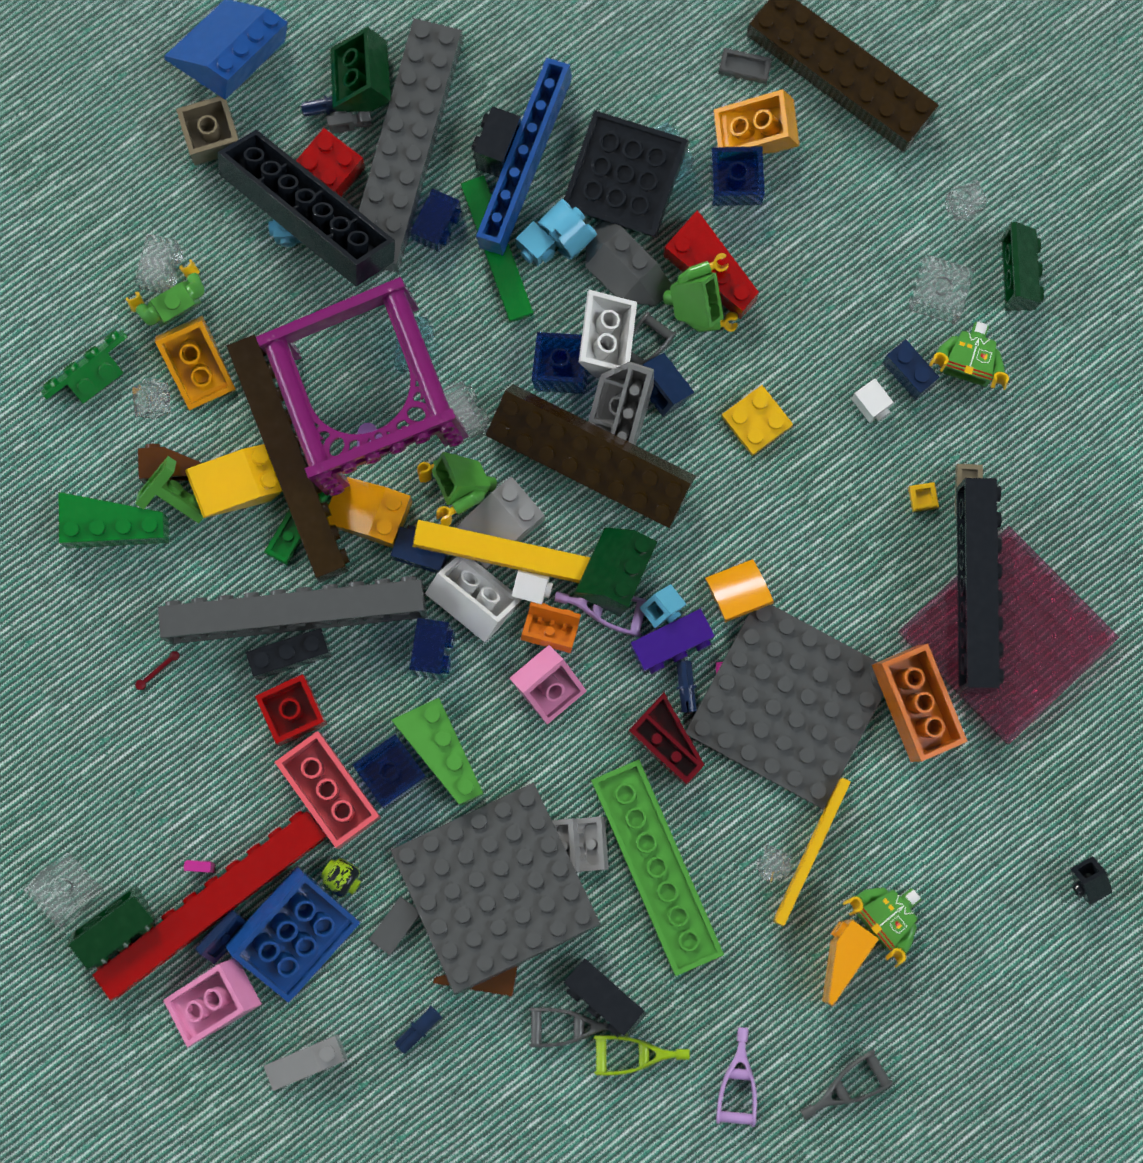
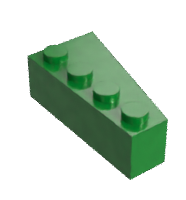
M58 492L59 543L65 548L169 543V518L163 512L149 509L143 510L139 507Z

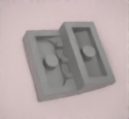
M605 817L552 820L576 872L609 870Z

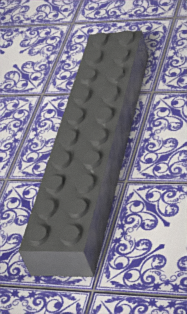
M413 18L391 95V101L389 102L359 208L360 213L395 240L394 262L384 268V270L399 273L463 45L461 29Z
M416 576L401 577L399 582H390V579H378L374 581L375 584L364 585V582L357 581L348 583L349 587L338 588L337 584L323 585L321 590H312V587L296 588V592L286 593V590L281 589L272 590L270 595L260 596L259 592L245 593L244 598L222 595L218 596V600L207 601V598L191 599V603L181 604L179 600L166 601L165 606H158L160 638L168 644H179L427 618L425 588L421 579L416 580Z

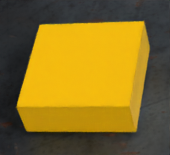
M935 482L908 487L912 513L939 508Z

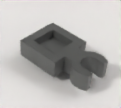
M337 111L331 116H327L328 127L332 134L355 131L357 127L365 128L372 126L370 112H359L352 115L351 112Z

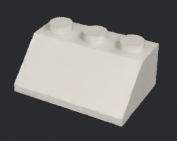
M588 290L579 363L594 377L600 378L602 373L630 362L637 302Z
M462 557L454 558L439 571L425 592L436 604L441 606L484 642L501 627L522 601L520 598L512 597L513 591L476 561Z

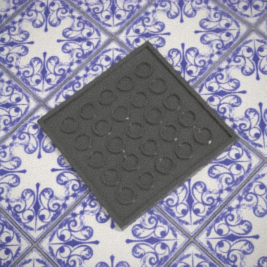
M772 604L748 614L686 729V733L695 741L816 807L824 809L883 697L882 690L871 666L877 663V661Z
M534 782L391 850L455 995L601 926Z

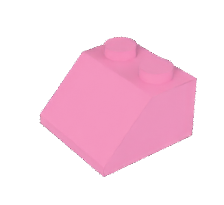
M550 645L509 678L547 725L587 692L564 659Z

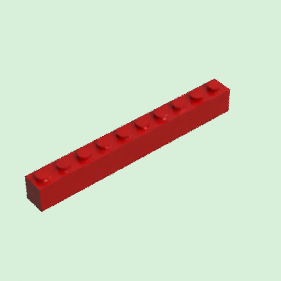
M300 810L289 819L291 823L284 829L278 827L268 835L269 840L263 845L257 843L247 850L248 856L242 861L236 859L225 867L227 871L219 878L217 875L210 878L203 884L205 886L204 890L198 894L193 892L182 900L183 906L178 910L172 908L160 917L163 920L155 927L153 926L141 935V938L136 942H131L112 960L109 958L103 965L98 967V971L92 974V976L110 1001L117 1000L219 922L231 909H236L328 838L310 811L303 813Z

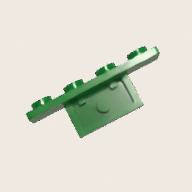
M115 330L104 338L105 342L98 348L93 346L84 353L85 358L80 362L76 363L74 361L66 366L63 370V375L57 379L55 377L49 379L43 385L42 395L47 400L65 385H68L84 404L124 373L108 352L122 343L128 336L123 330L119 332Z

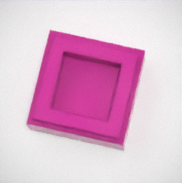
M186 860L184 861V871L214 873L215 864L214 862Z

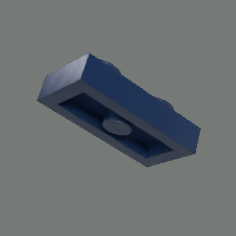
M231 909L216 927L204 937L202 942L195 948L196 951L215 964L226 953L227 948L225 945L247 920Z

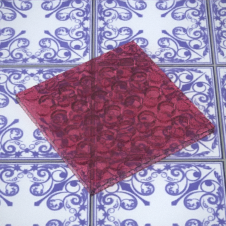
M1010 526L998 536V538L1002 539V551L998 553V564H1002V579H998V590L1003 592V602L999 606V616L1003 617V630L999 632V642H1003L1004 647L1003 657L999 658L1000 668H1003L1004 682L1000 684L999 689L990 694L958 693L957 576L898 631L911 647L922 644L929 645L942 679L1007 745L1018 737L1120 638Z

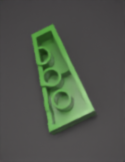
M440 698L391 720L460 806L484 795Z

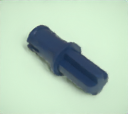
M323 95L324 98L302 102L301 110L303 116L307 117L323 113L330 115V112H335L336 110L332 106V96L327 97Z
M690 660L677 662L679 687H676V690L679 689L681 713L697 711L695 688H697V685H694L692 662Z
M430 1006L415 1022H411V1026L395 1041V1046L402 1053H407L422 1037L426 1038V1033L443 1017L433 1006Z

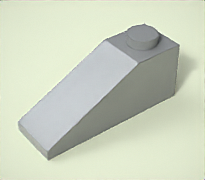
M339 1034L266 1064L264 1069L274 1091L348 1060Z

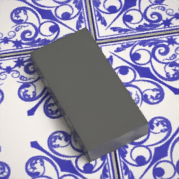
M724 48L718 74L767 84L772 58Z
M400 896L369 940L388 955H391L419 917L416 907Z

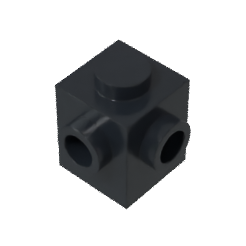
M1093 856L1070 868L1074 883L1071 885L1075 894L1079 898L1083 897L1089 905L1113 893L1106 870Z

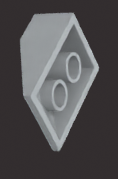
M511 476L491 492L455 528L520 542L545 521V515ZM480 562L485 569L489 568L492 565L489 563Z

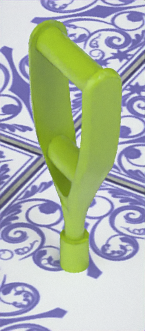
M615 1035L594 1036V1039H596L595 1075L628 1074L670 1058L690 1060L689 1049L669 1051L632 1037L619 1036L617 1038ZM606 1039L638 1043L639 1066L626 1070L607 1071ZM649 1049L656 1053V1056L650 1061Z

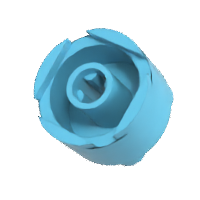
M564 199L555 204L537 224L555 240V245L559 248L557 251L569 260L574 258L597 236L596 231L589 224L584 223V214L577 207L572 209Z

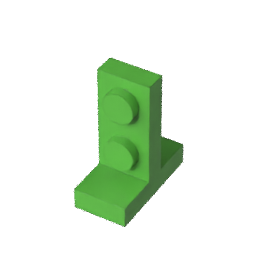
M167 456L140 489L135 504L144 510L154 496L157 495L199 524L203 516L195 495L184 490L177 481L169 480L174 473L176 461Z

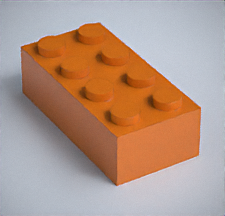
M928 644L914 646L871 665L910 762H923L968 742Z

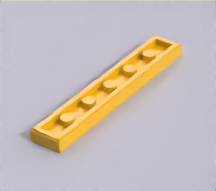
M844 778L838 780L775 914L774 923L785 926L851 781Z

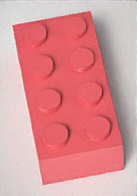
M316 731L275 761L277 767L335 848L340 849L382 818L319 731Z

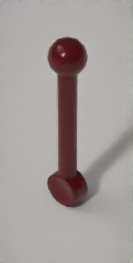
M172 651L169 658L146 678L136 681L135 687L138 690H144L147 686L146 683L172 661L179 659V653Z

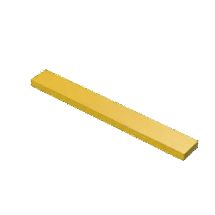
M422 520L417 521L412 546L576 583L580 582L590 560V557Z

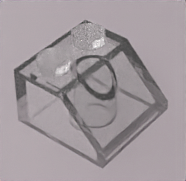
M69 852L41 870L23 888L25 893L58 928H66L104 891Z

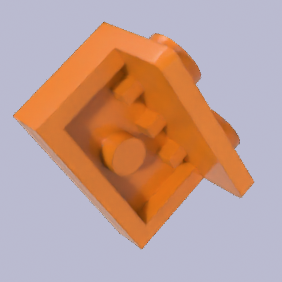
M531 602L521 640L545 647L550 645L553 649L571 653L581 615L571 610L555 608L545 603Z

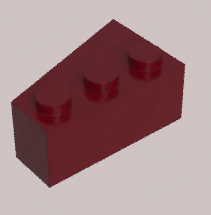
M665 692L628 730V734L684 786L705 766Z

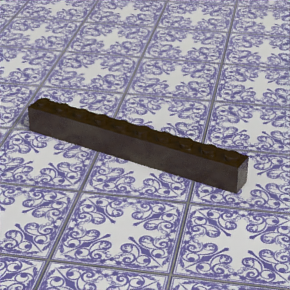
M255 334L226 345L316 579L321 583L349 572L346 564L350 563V559L345 548L340 549L337 540L341 539L336 525L331 526L328 519L329 516H332L330 508L326 501H321L319 493H322V491L306 474L305 468L309 466L301 450L297 434L292 427L293 423L289 412L283 404L284 399L280 388L276 386L274 381L276 377L271 364H268L265 358L267 354L259 346Z

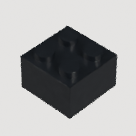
M492 106L489 114H484L481 122L483 130L480 137H475L471 148L474 151L472 159L475 160L477 170L496 177L500 176L521 123V116Z

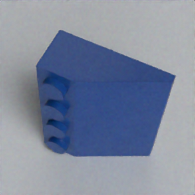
M223 0L164 56V59L226 100L285 42L288 22L268 8L233 0Z
M296 866L229 940L225 947L235 960L289 1003L361 922L315 880Z

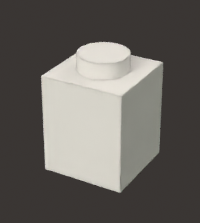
M875 378L855 392L851 399L869 423L875 419L881 421L891 413L889 409L894 403Z
M518 570L512 597L542 604L544 598L550 597L553 583L549 582V576Z

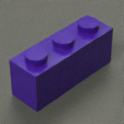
M700 608L631 642L630 647L643 673L650 671L651 674H654L664 669V663L672 659L674 663H677L687 658V652L695 648L698 652L712 645L710 641L715 636Z

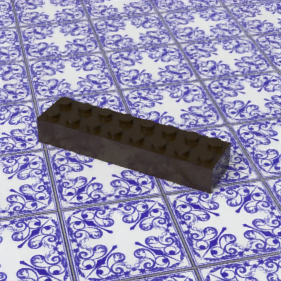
M768 0L748 25L746 35L748 38L903 153L907 151L931 121L939 107L938 103L798 0Z
M514 384L505 390L485 435L668 528L675 521L696 478L692 473Z

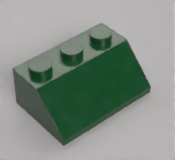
M367 26L330 48L332 106L334 110L372 112L391 101L387 40Z
M1011 222L1001 237L1005 311L1036 310L1044 300V288L1040 287L1039 278L1042 277L1043 267L1042 263L1038 262V253L1041 251V239L1037 238L1036 229L1018 222Z
M605 527L574 594L621 617L632 601L657 541L635 530Z
M136 885L73 931L68 946L87 970L93 966L98 968L109 959L107 955L115 949L120 952L131 943L130 938L139 933L141 936L153 927L152 922L155 915Z

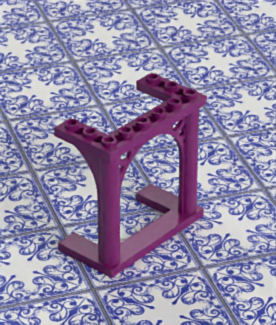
M401 277L256 336L259 346L268 356L309 466L305 468L306 474L326 496L329 494L330 496H335L344 492V488L350 486L345 474L357 470V466L364 463L373 464L382 459L381 456L389 453L398 454L403 452L406 446L413 443H425L430 440V436L435 434L445 447L458 446L464 442L463 439L469 437L466 428L454 410L450 409L413 312L419 310L418 305ZM385 305L409 368L410 389L407 400L399 414L391 422L378 430L364 434H347L334 430L322 422L312 408L295 363L302 356L293 342ZM420 393V399H424L425 403L414 401V397ZM412 408H420L425 412V418L421 421H413L408 417V411ZM403 421L407 422V424L409 425L402 426V429L397 428L398 424ZM327 432L330 436L325 440L321 433ZM377 434H382V437L376 439ZM336 439H343L344 448L339 455L332 456L330 453L332 443ZM354 441H359L360 445L358 447L354 446L350 450V444Z

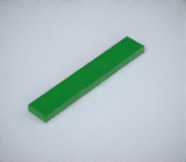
M484 175L460 183L477 232L492 197ZM509 243L504 255L484 250L509 323L533 316L534 313Z

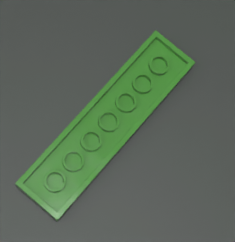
M640 760L592 779L593 787L674 975L678 976L723 956L724 953Z

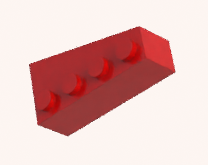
M697 210L665 246L663 256L684 272L693 265L705 261L713 262L720 253L726 254V257L717 260V263L721 266L729 264L728 268L722 272L716 269L711 271L717 275L721 304L729 311L735 312L738 318L741 319L757 301L759 291Z

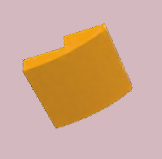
M753 559L705 578L725 622L771 605L774 602Z

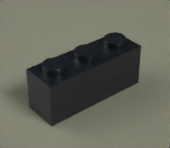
M321 628L246 652L252 675L256 680L332 656L325 632Z
M585 958L564 981L569 987L566 992L577 1002L583 999L589 1005L586 1010L597 1020L602 1016L609 1023L606 1028L617 1038L621 1034L627 1038L648 1014Z

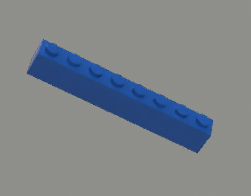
M547 57L545 59L477 232L476 238L481 249L504 255L572 81L570 64Z

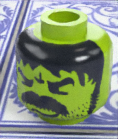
M339 858L336 861L331 859L320 876L323 878V887L340 898L345 897L348 893L353 895L361 884V881L358 880L360 875L359 869L343 858Z

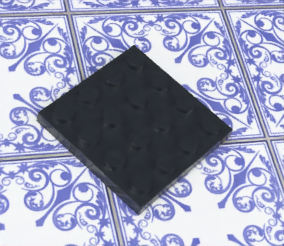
M594 110L564 200L572 209L577 207L586 216L617 224L623 228L656 238L690 141L686 138Z

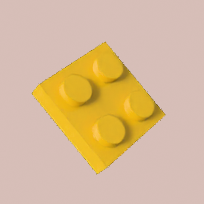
M763 385L759 386L721 415L722 419L751 456H754L793 426V423Z

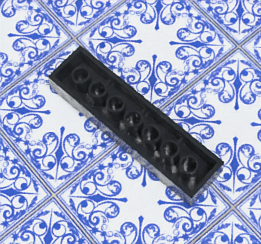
M257 129L218 152V167L221 177L354 286L357 287L394 262L395 240Z
M965 478L956 488L958 693L990 694L999 689L1000 684L1004 682L1003 668H1000L999 658L1003 657L1004 647L1003 642H999V632L1003 630V617L999 616V606L1003 602V592L998 590V579H1002V564H998V553L1002 551V539L998 538V528L1001 527L1002 515L1001 512H997V502L1001 500V486H997V478Z

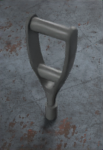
M646 312L635 326L633 338L645 323L664 337L666 341L646 360H643L631 351L630 362L643 365L660 355L676 336V331L672 332L652 317L650 312Z
M532 1007L529 1009L531 1011L530 1047L564 1046L583 1040L593 1034L609 1031L606 1028L608 1023L597 1022L570 1010L547 1007ZM542 1011L559 1012L574 1016V1038L562 1042L542 1043ZM584 1021L591 1026L590 1030L584 1033Z
M872 1049L847 1065L834 1079L824 1096L814 1105L810 1104L800 1110L803 1118L807 1120L817 1114L816 1111L825 1107L851 1104L868 1099L893 1084V1080L889 1079L874 1054L876 1051ZM865 1059L881 1086L864 1095L851 1098L841 1079L849 1070ZM833 1091L836 1092L840 1100H833L831 1098Z

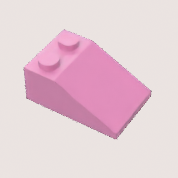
M235 959L219 963L163 1000L187 1047L192 1046L262 1005L242 965Z

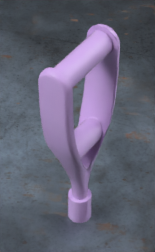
M556 592L555 602L573 604L597 622L612 630L635 637L641 636L640 630L644 613L639 607L647 601L646 599L633 596L632 601L637 603L631 627L628 630L601 619L603 608L593 604L591 611L587 607L589 601L583 598L570 597L569 594Z
M738 1027V1049L724 1076L719 1091L716 1123L718 1124L726 1122L751 1125V1127H754L756 1124V1086L745 1049V1044L748 1042L749 1028ZM742 1062L745 1069L735 1068L737 1063ZM728 1078L750 1081L752 1089V1114L721 1111L723 1094Z

